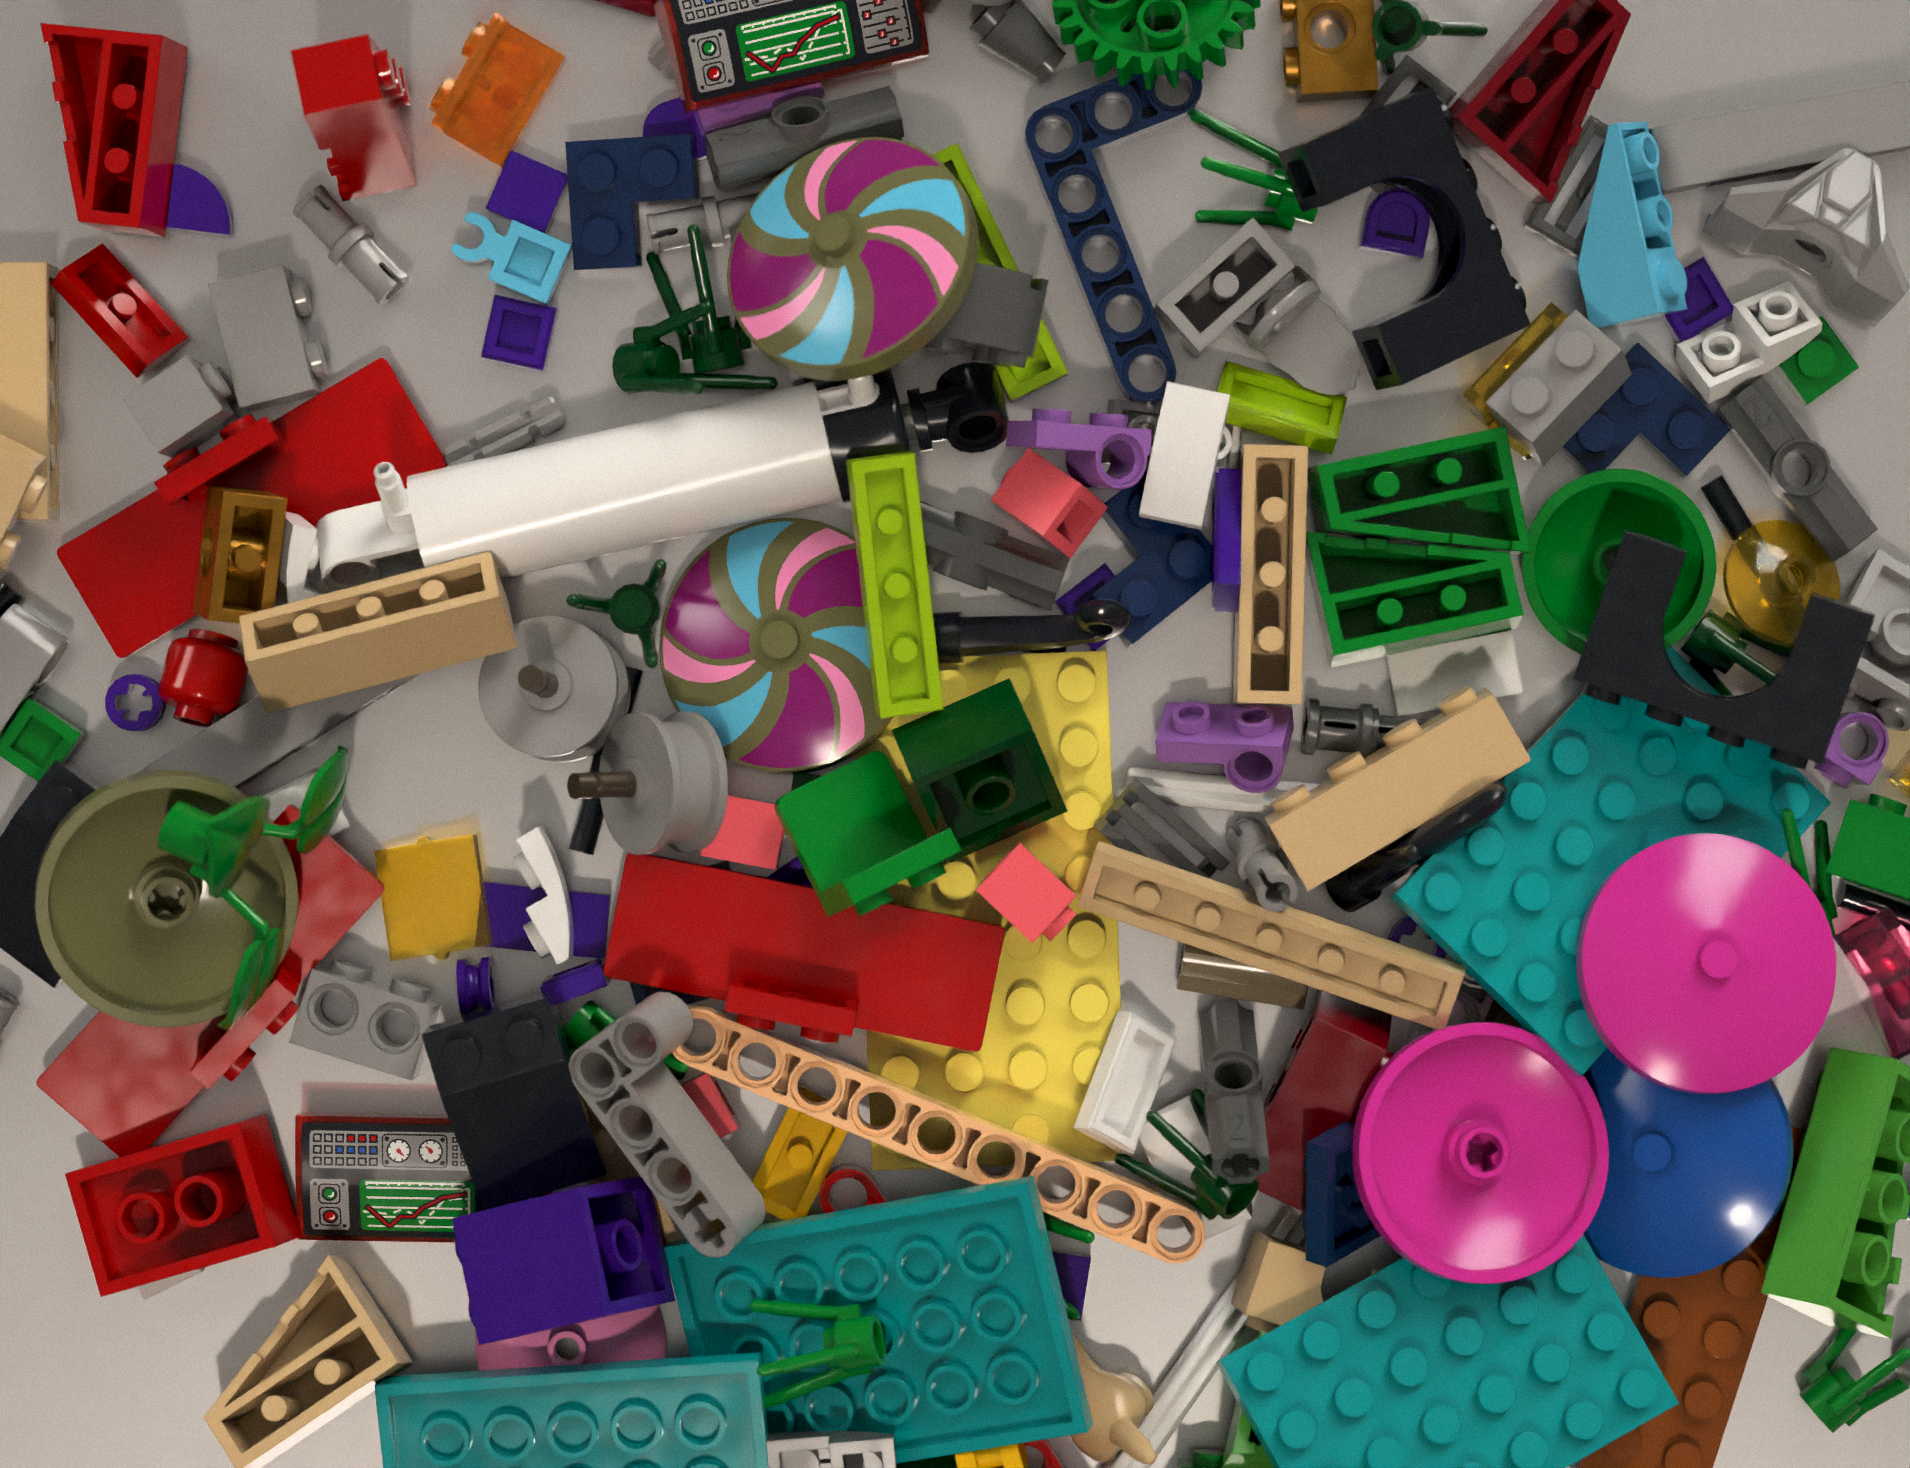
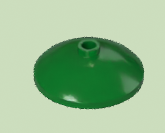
M1623 468L1600 470L1583 475L1555 492L1541 507L1529 528L1528 537L1532 553H1523L1522 576L1528 601L1546 630L1559 642L1577 653L1582 654L1610 574L1606 567L1607 557L1612 552L1618 551L1626 529L1688 549L1664 618L1663 638L1666 649L1687 635L1699 621L1708 606L1715 584L1717 569L1716 551L1711 531L1705 518L1693 501L1679 488L1661 477L1648 472Z

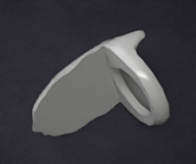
M1295 266L1292 270L1295 280L1292 288L1276 290L1258 305L1255 321L1252 325L1240 322L1233 324L1238 335L1250 348L1264 353L1274 367L1290 375L1305 389L1325 395H1337L1356 388V379L1360 375L1359 369L1362 363L1355 338L1338 320L1335 311L1328 304L1320 300L1319 295L1321 291L1317 282L1301 267Z

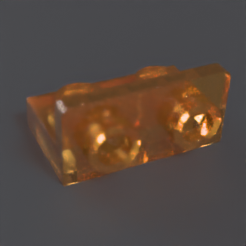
M495 13L488 25L481 21L476 24L467 38L461 53L468 60L456 80L449 76L444 79L431 101L429 110L436 113L431 124L438 132L503 169L510 150L514 151L567 59L564 55L512 26L506 18Z

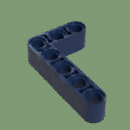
M1187 69L1180 71L1179 77L1185 80L1189 86L1190 97L1181 105H1165L1156 96L1154 85L1151 90H1145L1141 74H1134L1124 87L1119 85L1118 77L1041 107L1027 121L1024 136L1026 153L1118 388L1129 401L1142 404H1156L1163 400L1167 381L1175 383L1177 372L1171 351L1094 155L1181 122L1189 117L1198 105L1203 86L1202 81L1196 79ZM1164 74V75H1157V76H1156V79H1155V83H1156L1160 78H1162L1163 76H1165V74ZM1115 98L1124 102L1129 108L1131 115L1128 124L1114 130L1099 124L1095 117L1094 109L1101 101ZM1051 121L1062 123L1071 133L1072 141L1061 152H1046L1039 147L1035 139V132L1039 126ZM1069 181H1082L1091 187L1095 197V202L1091 208L1084 212L1075 213L1068 211L1062 206L1059 201L1058 192ZM1099 239L1112 244L1118 255V262L1115 267L1102 273L1094 272L1086 267L1081 254L1086 244ZM1127 299L1137 305L1141 313V322L1137 328L1123 333L1109 326L1106 321L1105 310L1114 300ZM1149 358L1159 363L1164 372L1163 385L1152 392H1143L1136 389L1130 382L1128 374L1129 367L1133 362L1138 359Z

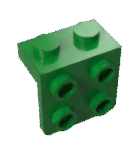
M872 751L782 795L775 802L774 809L827 917L851 906L854 907L858 917L893 900L888 890L889 887L907 879L913 890L947 873L941 861L962 851L951 828L927 839L886 755L879 751Z

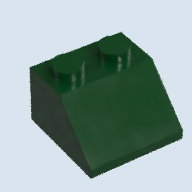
M1010 678L943 707L944 710L934 711L891 730L936 833L938 834L951 828L962 850L948 857L950 863L1067 812L1042 749Z

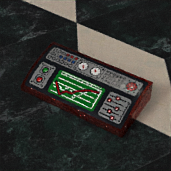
M651 0L685 114L922 59L929 55L921 0Z
M301 1112L295 1115L297 1222L302 1235L298 1237V1240L455 1243L456 1236L452 1218L483 1211L447 1114ZM551 1191V1192H548V1193H544V1194H541V1195H538V1196H534V1197H531V1198H527V1199H524V1200H528V1199H532V1198H536V1197H540V1196L552 1194V1193H555V1191Z

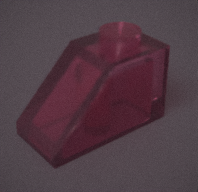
M1887 907L1869 918L1858 920L1848 929L1833 936L1845 974L1889 1056L1899 1060L1910 1054V935L1891 908Z

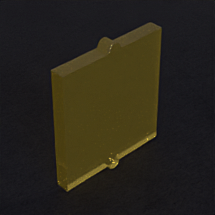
M477 834L433 841L429 836H422L418 839L417 844L374 851L378 879L385 886L384 892L381 895L390 961L434 955L439 960L447 959L452 951L493 945Z

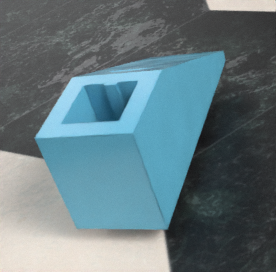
M1647 121L1608 125L1577 265L1588 320L1598 329L1623 326L1687 309L1684 295L1687 289L1686 273L1681 262L1676 258L1671 235L1673 213L1668 200L1662 194L1657 171L1660 161L1659 149L1656 140L1649 133Z

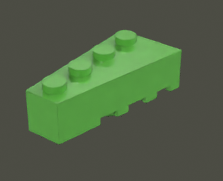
M1830 1047L1825 1068L1820 1072L1817 1079V1096L1808 1128L1804 1131L1800 1140V1156L1791 1188L1786 1193L1782 1203V1220L1774 1248L1765 1263V1280L1761 1293L1826 1325L1891 1339L1894 1316L1883 1314L1887 1283L1899 1284L1902 1258L1891 1256L1896 1222L1899 1219H1908L1910 1194H1908L1906 1181L1902 1177L1904 1163H1910V1066L1896 1058Z

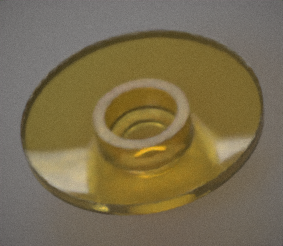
M1784 520L1760 522L1743 531L1728 550L1723 568V584L1728 603L1740 623L1753 635L1766 642L1783 646L1793 645L1811 592L1840 600V580L1835 562L1830 563L1806 529L1796 523ZM1788 569L1794 574L1797 586L1793 585L1788 579Z

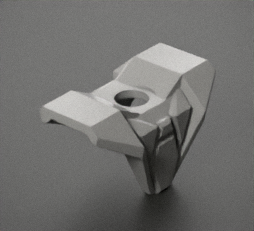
M1843 148L1792 180L1730 187L1723 202L1713 214L1707 216L1703 227V232L1742 254L1776 255L1815 277L1834 306L1872 327H1875L1892 310L1910 288L1887 235L1880 167L1874 160L1856 150Z

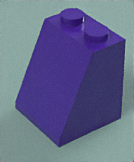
M641 1176L572 1188L452 1218L456 1236L455 1251L462 1264L469 1297V1316L475 1326L479 1345L676 1301L653 1194Z

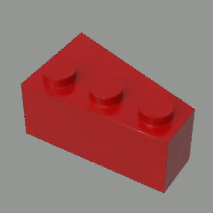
M40 23L44 43L49 45L55 82H52L55 102L60 104L67 141L63 142L78 222L104 231L165 237L188 47L164 35Z
M366 34L291 50L304 116L319 150L331 148L332 158L326 159L327 167L331 176L337 177L338 190L342 201L417 186L401 111L402 106L411 105L409 88L403 67L398 68L396 59H391L388 49L381 50L372 38Z

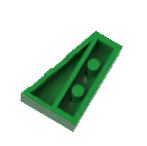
M1505 426L1308 468L1307 481L1318 532L1505 552L1512 555L1532 553Z
M1306 531L1305 559L1330 668L1437 644L1517 629L1524 616L1510 553L1430 544L1426 547L1388 543L1387 540L1374 538L1360 540L1326 536V533Z
M1870 793L1867 804L1850 799L1825 872L1833 877L1910 902V818L1904 816L1907 805Z

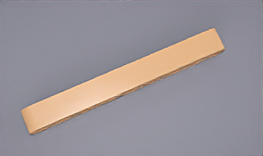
M705 1005L688 1007L692 1014V1019H705L711 1023L716 1033L715 1045L707 1052H692L686 1048L684 1043L672 1052L676 1059L692 1068L977 1185L1034 1176L1037 1187L1038 1177L1042 1171L1051 1166L1065 1167L1074 1176L1073 1188L1063 1198L1052 1199L1043 1195L1037 1187L1043 1212L1162 1261L1174 1264L1188 1262L1198 1255L1204 1245L1206 1234L1201 1217L1194 1207L1183 1200L769 1030L741 1025L736 1022L737 1017ZM757 1042L771 1048L776 1058V1066L773 1072L763 1077L751 1076L745 1072L741 1066L740 1055L741 1050L748 1044ZM814 1067L824 1068L829 1071L836 1083L834 1094L827 1100L819 1102L805 1097L799 1085L800 1076L803 1072ZM881 1092L892 1099L895 1104L896 1113L890 1122L885 1125L875 1126L863 1120L858 1106L861 1099L867 1094ZM930 1117H943L950 1121L955 1128V1139L945 1149H929L919 1139L918 1129L922 1122ZM993 1141L1006 1143L1015 1154V1160L1011 1168L1005 1173L997 1175L983 1170L977 1159L981 1148ZM1109 1191H1123L1130 1195L1134 1202L1132 1213L1123 1222H1107L1097 1213L1099 1200ZM1180 1215L1191 1221L1193 1225L1192 1236L1187 1243L1180 1247H1167L1157 1238L1158 1226L1168 1216Z

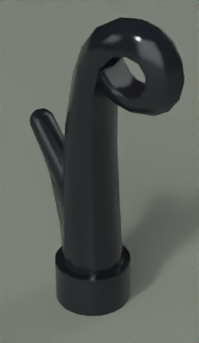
M1096 599L1081 604L1074 614L963 617L962 612L933 613L938 664L964 663V656L1016 651L1032 653L1065 652L1067 646L1099 642L1118 636L1129 627L1132 615L1125 605L1109 599Z
M1492 783L1485 786L1465 801L1325 881L1330 897L1337 906L1347 912H1355L1378 899L1382 889L1421 865L1433 854L1439 853L1494 815L1506 804L1509 796L1508 788L1500 783Z

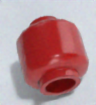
M190 629L188 637L177 638L171 642L158 686V695L165 703L176 708L173 716L174 719L186 724L208 728L212 725L213 717L224 718L238 709L248 667L245 663L244 654L237 650L239 642L236 639L213 631Z

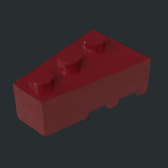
M1542 0L1448 109L1453 120V131L1533 204L1552 203L1560 185L1557 182L1572 147H1576L1583 127L1581 125L1596 90H1600L1627 26L1631 13L1617 0Z
M1319 989L1317 990V993H1319L1317 1004L1304 1030H1298L1290 1046L1294 1049L1276 1084H1272L1263 1103L1269 1154V1172L1255 1178L1259 1182L1258 1191L1302 1212L1306 1207L1307 1174L1304 1170V1158L1307 1152V1142L1344 1121L1355 1124L1360 1107L1359 1104L1378 1071L1394 1055L1387 1051L1392 1014Z

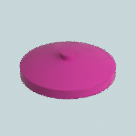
M1700 833L1670 838L1649 846L1624 861L1606 878L1592 898L1583 917L1576 949V972L1582 1003L1590 1022L1607 1048L1622 1063L1643 1078L1675 1091L1691 1094H1720L1749 1088L1765 1082L1792 1065L1806 1051L1823 1026L1830 1009L1836 981V953L1831 928L1820 902L1806 881L1789 864L1774 853L1753 842L1722 834Z
M1477 1022L1447 1026L1422 1035L1405 1045L1383 1065L1371 1081L1361 1101L1353 1129L1352 1166L1355 1183L1364 1209L1376 1230L1399 1255L1425 1272L1456 1282L1489 1284L1514 1281L1530 1276L1557 1261L1574 1246L1592 1222L1599 1208L1608 1176L1609 1143L1606 1124L1598 1100L1583 1075L1578 1076L1539 1036L1521 1028L1505 1024Z

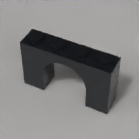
M1433 86L1397 99L1277 153L1302 212L1328 205L1373 184H1387L1398 187L1414 196L1427 210L1434 223L1438 236L1439 258L1436 272L1428 288L1411 304L1352 331L1376 390L1403 385L1531 325L1525 312L1526 297L1519 282L1509 273L1501 253L1502 239L1494 222L1485 215L1476 193L1478 183L1475 172L1469 162L1462 158L1452 135L1453 120L1444 102L1437 98Z
M1626 529L1573 678L1586 683L1583 694L1618 706L1623 696L1647 704L1644 713L1646 716L1678 727L1682 726L1684 717L1709 725L1706 736L1735 747L1743 748L1746 738L1771 746L1769 758L1805 770L1808 760L1823 764L1873 624L1874 612L1811 592L1787 661L1772 680L1754 691L1741 695L1723 696L1705 692L1691 685L1677 672L1667 655L1663 638L1664 618L1688 549Z

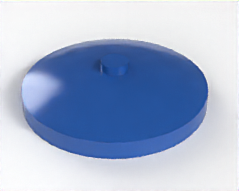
M1607 1048L1583 1074L1601 1107L1609 1143V1165L1605 1190L1599 1208L1584 1232V1236L1595 1256L1603 1262L1629 1273L1660 1278L1694 1275L1729 1261L1747 1249L1767 1229L1785 1198L1793 1166L1792 1130L1784 1101L1775 1083L1770 1078L1749 1088L1720 1094H1691L1675 1091L1643 1078L1628 1068Z

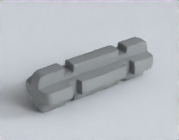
M544 397L528 405L529 411L523 414L518 410L473 432L475 438L469 441L463 437L447 445L443 449V455L448 466L518 451L534 443L533 437L539 434L546 437L562 429L565 425V419L558 404L552 397Z

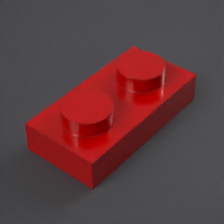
M103 243L61 269L51 283L136 378H139L177 352L188 338Z

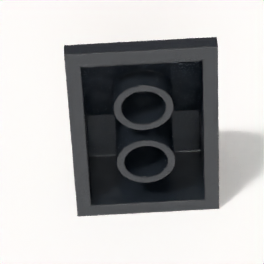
M70 759L55 760L16 811L0 837V948L53 988H57L62 978L51 964L38 931L35 910V885L38 867L51 835L63 818L85 797L104 786Z
M553 990L429 1026L421 1034L442 1103L483 1210L521 1201L608 1174L587 1102L571 1080L572 1077L568 1065L572 1052Z

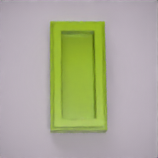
M1225 361L1216 392L1230 395V405L1225 423L1300 446H1308L1310 449L1332 455L1338 439L1347 397L1338 394L1325 395L1305 389L1295 381Z

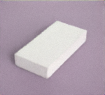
M1512 630L1385 656L1395 713L1398 717L1439 709L1438 704L1443 699L1467 686H1472L1475 693L1485 687L1493 693L1495 698L1524 693Z
M1117 1011L1073 1128L1119 1154L1133 1155L1146 1122V1114L1150 1111L1177 1038L1132 1011Z

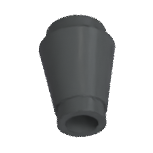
M1012 0L1000 6H986L969 28L970 31L980 38L977 45L1029 75H1033L1040 82H1043L1054 71L1066 54L1057 46V42L1023 0Z

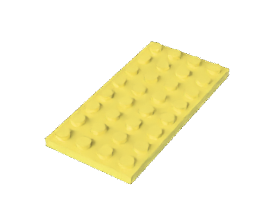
M1107 651L964 656V663L939 664L943 707L1010 678L1042 749L1067 812L950 863L948 858L942 860L941 862L947 873L913 890L907 879L888 888L893 898L890 903L999 924L1004 927L1005 935L982 1048L979 1051L974 1052L867 1030L868 1071L1085 1161H1116V1155L1119 1153L1073 1128L1117 1011H1121L1118 920L1077 907L1098 842L1101 841L1115 846L1094 827V824L1113 804ZM934 711L893 717L882 733L866 748L856 754V759L872 751H879L886 755L927 839L937 833L891 730ZM1018 842L1027 848L1076 894L1074 900L1068 905L1076 912V915L1051 941L1041 934L1031 943L975 890L978 884ZM869 1093L870 1125L880 1126L887 1124L896 1113L894 1102L885 1093ZM930 1117L923 1121L918 1129L920 1141L924 1146L932 1150L945 1149L955 1139V1128L950 1121L943 1117ZM871 1141L872 1171L936 1168ZM993 1141L981 1148L977 1159L981 1167L1013 1165L1015 1154L1006 1143Z

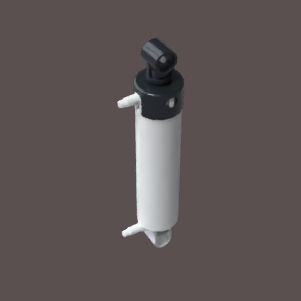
M977 362L963 363L943 373L937 381L936 390L920 394L919 387L906 390L909 403L902 405L899 403L891 367L873 375L841 381L815 379V382L410 475L407 476L406 489L393 465L388 462H382L374 468L375 485L381 501L329 513L321 518L315 527L318 529L316 537L319 544L318 553L322 584L328 591L334 592L487 551L492 552L500 579H505L843 500V503L851 502L847 459L911 452L909 442L918 440L921 453L933 450L932 443L948 440L955 449L968 453L984 452L1002 443L1007 438V422L1009 417L999 376L995 369L987 364Z

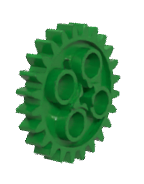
M1054 0L1052 2L1055 24L1060 26L1062 43L1064 45H1074L1075 59L1078 63L1093 58L1095 76L1099 78L1113 67L1116 68L1119 85L1123 87L1134 74H1141L1145 90H1151L1156 76L1164 74L1172 88L1178 87L1179 72L1186 69L1196 79H1204L1202 62L1206 60L1217 66L1224 67L1226 65L1224 46L1236 50L1243 49V30L1255 29L1254 9L1261 6V0ZM1109 1H1119L1113 4H1104ZM1162 29H1171L1168 32H1156Z

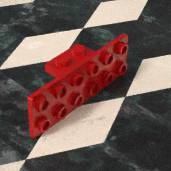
M379 358L276 420L263 417L256 421L253 415L249 414L232 422L218 433L223 440L221 443L202 454L197 447L190 448L166 462L163 467L167 475L154 482L157 487L156 491L58 548L57 556L117 657L127 658L198 616L193 612L208 485L273 492L288 498L286 512L299 514L316 527L318 521L329 513L381 501L375 485L376 478L374 475V468L379 463H391L395 471L399 473L405 489L407 488V476L447 467L448 464L443 453L386 359Z
M288 805L273 821L274 824L281 826L290 825L299 818L300 809L295 805ZM329 835L314 850L307 854L297 851L298 838L294 840L284 838L293 861L298 884L299 901L295 931L289 948L278 966L271 984L256 1005L229 1030L226 1031L218 1026L227 1017L228 1012L219 1017L187 1026L150 1027L122 1021L99 1011L39 1076L36 1082L37 1086L116 1155L122 1157L147 1149L204 1087L209 1090L222 1075L232 1082L256 1055V1052L249 1046L265 1029L274 1036L291 1019L299 1008L292 999L296 996L301 981L384 892L385 886L383 882Z
M628 853L625 858L603 972L608 978L726 1001L724 1011L737 1013L736 1022L751 1028L774 1030L776 1022L801 1026L800 1035L802 1037L821 1042L837 1043L839 1034L852 1037L855 1027L977 1052L982 1048L1005 929L999 924L890 902L858 917L853 906L827 917L813 887L652 854L634 855Z

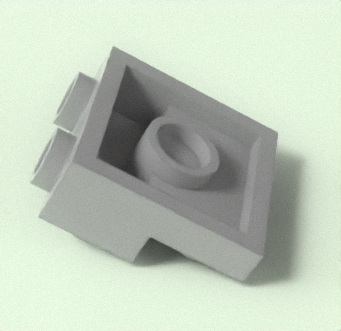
M1878 548L1868 558L1846 601L1848 604L1874 612L1875 614L1846 698H1852L1857 695L1877 707L1874 712L1875 717L1885 726L1897 731H1907L1910 729V567Z

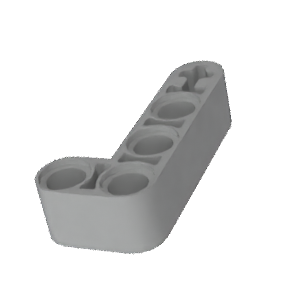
M657 992L648 996L579 1047L570 1057L568 1068L572 1077L571 1080L578 1092L690 1244L698 1252L708 1257L719 1258L729 1254L764 1221L766 1213L765 1202L759 1190L664 1063L663 1059L685 1043L691 1036L693 1019L689 1008L679 997L669 992Z

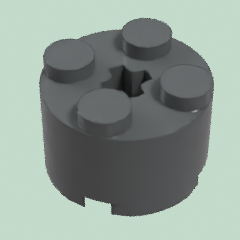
M976 263L970 286L957 311L945 327L920 350L945 355L949 353L963 355L964 347L974 348L973 361L1002 367L1014 366L1025 368L1027 357H1034L1049 281L1044 278L1032 279L1033 275Z

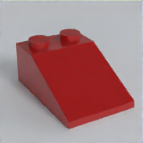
M266 1114L65 1173L100 1297L273 1248L302 1236Z

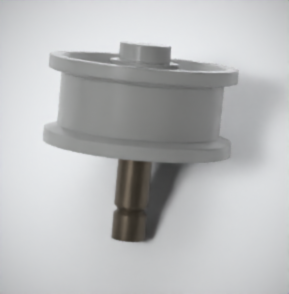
M554 615L537 616L515 624L513 627L517 648L485 656L480 670L478 683L479 701L489 726L509 746L549 762L577 761L598 752L604 747L605 740L613 725L622 716L626 715L629 709L631 698L630 678L620 653L604 636L566 617Z
M691 711L675 712L661 722L648 713H629L622 716L611 728L602 750L599 772L572 773L568 778L567 789L572 799L600 798L603 815L612 837L623 850L630 854H652L660 850L665 844L673 850L682 853L699 852L712 843L724 819L728 799L727 764L723 747L716 731L702 715Z

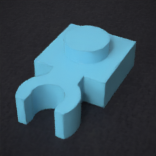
M472 212L466 213L464 220L468 224L482 230L483 241L475 249H466L462 245L454 243L451 251L459 259L467 263L475 264L485 260L494 262L487 278L489 281L548 306L572 252V245L515 220H512L506 236H502L497 233L494 225L485 216Z

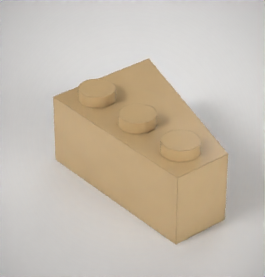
M328 1255L318 1268V1274L295 1304H291L279 1319L281 1322L258 1352H254L204 1416L206 1423L235 1468L263 1467L375 1390L374 1384L387 1376H396L414 1364L346 1257Z

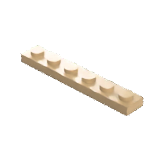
M1101 841L1098 842L1077 907L1435 1030L1447 1026L1466 971V967L1461 964L1291 906L1279 912L1268 911L1260 905L1256 894Z

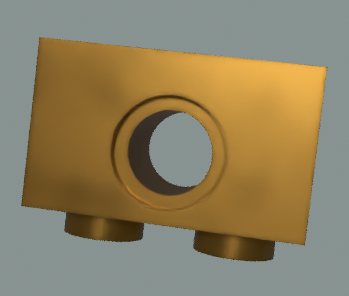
M1280 0L1281 22L1293 23L1294 47L1283 48L1285 86H1296L1297 102L1373 98L1378 91L1377 59L1374 55L1376 39L1372 32L1374 0ZM1323 17L1336 20L1344 30V42L1335 48H1324L1318 45L1311 36V23Z
M208 485L193 605L194 613L210 621L240 624L239 616L275 606L288 498L268 491Z

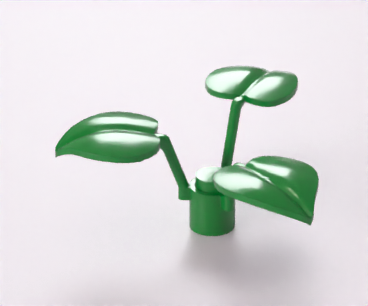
M338 745V751L321 766L311 780L301 805L299 818L290 825L281 826L266 823L270 809V800L258 795L242 801L216 816L179 801L170 809L161 826L157 840L158 848L192 863L190 874L207 883L208 894L216 899L222 897L254 929V942L245 951L235 977L227 1017L218 1024L220 1028L226 1031L247 1014L263 996L277 972L284 945V931L277 927L270 930L269 924L232 890V887L242 875L251 849L255 847L261 835L292 840L298 838L297 851L303 854L314 850L328 835L340 813L347 788L348 749L341 745Z

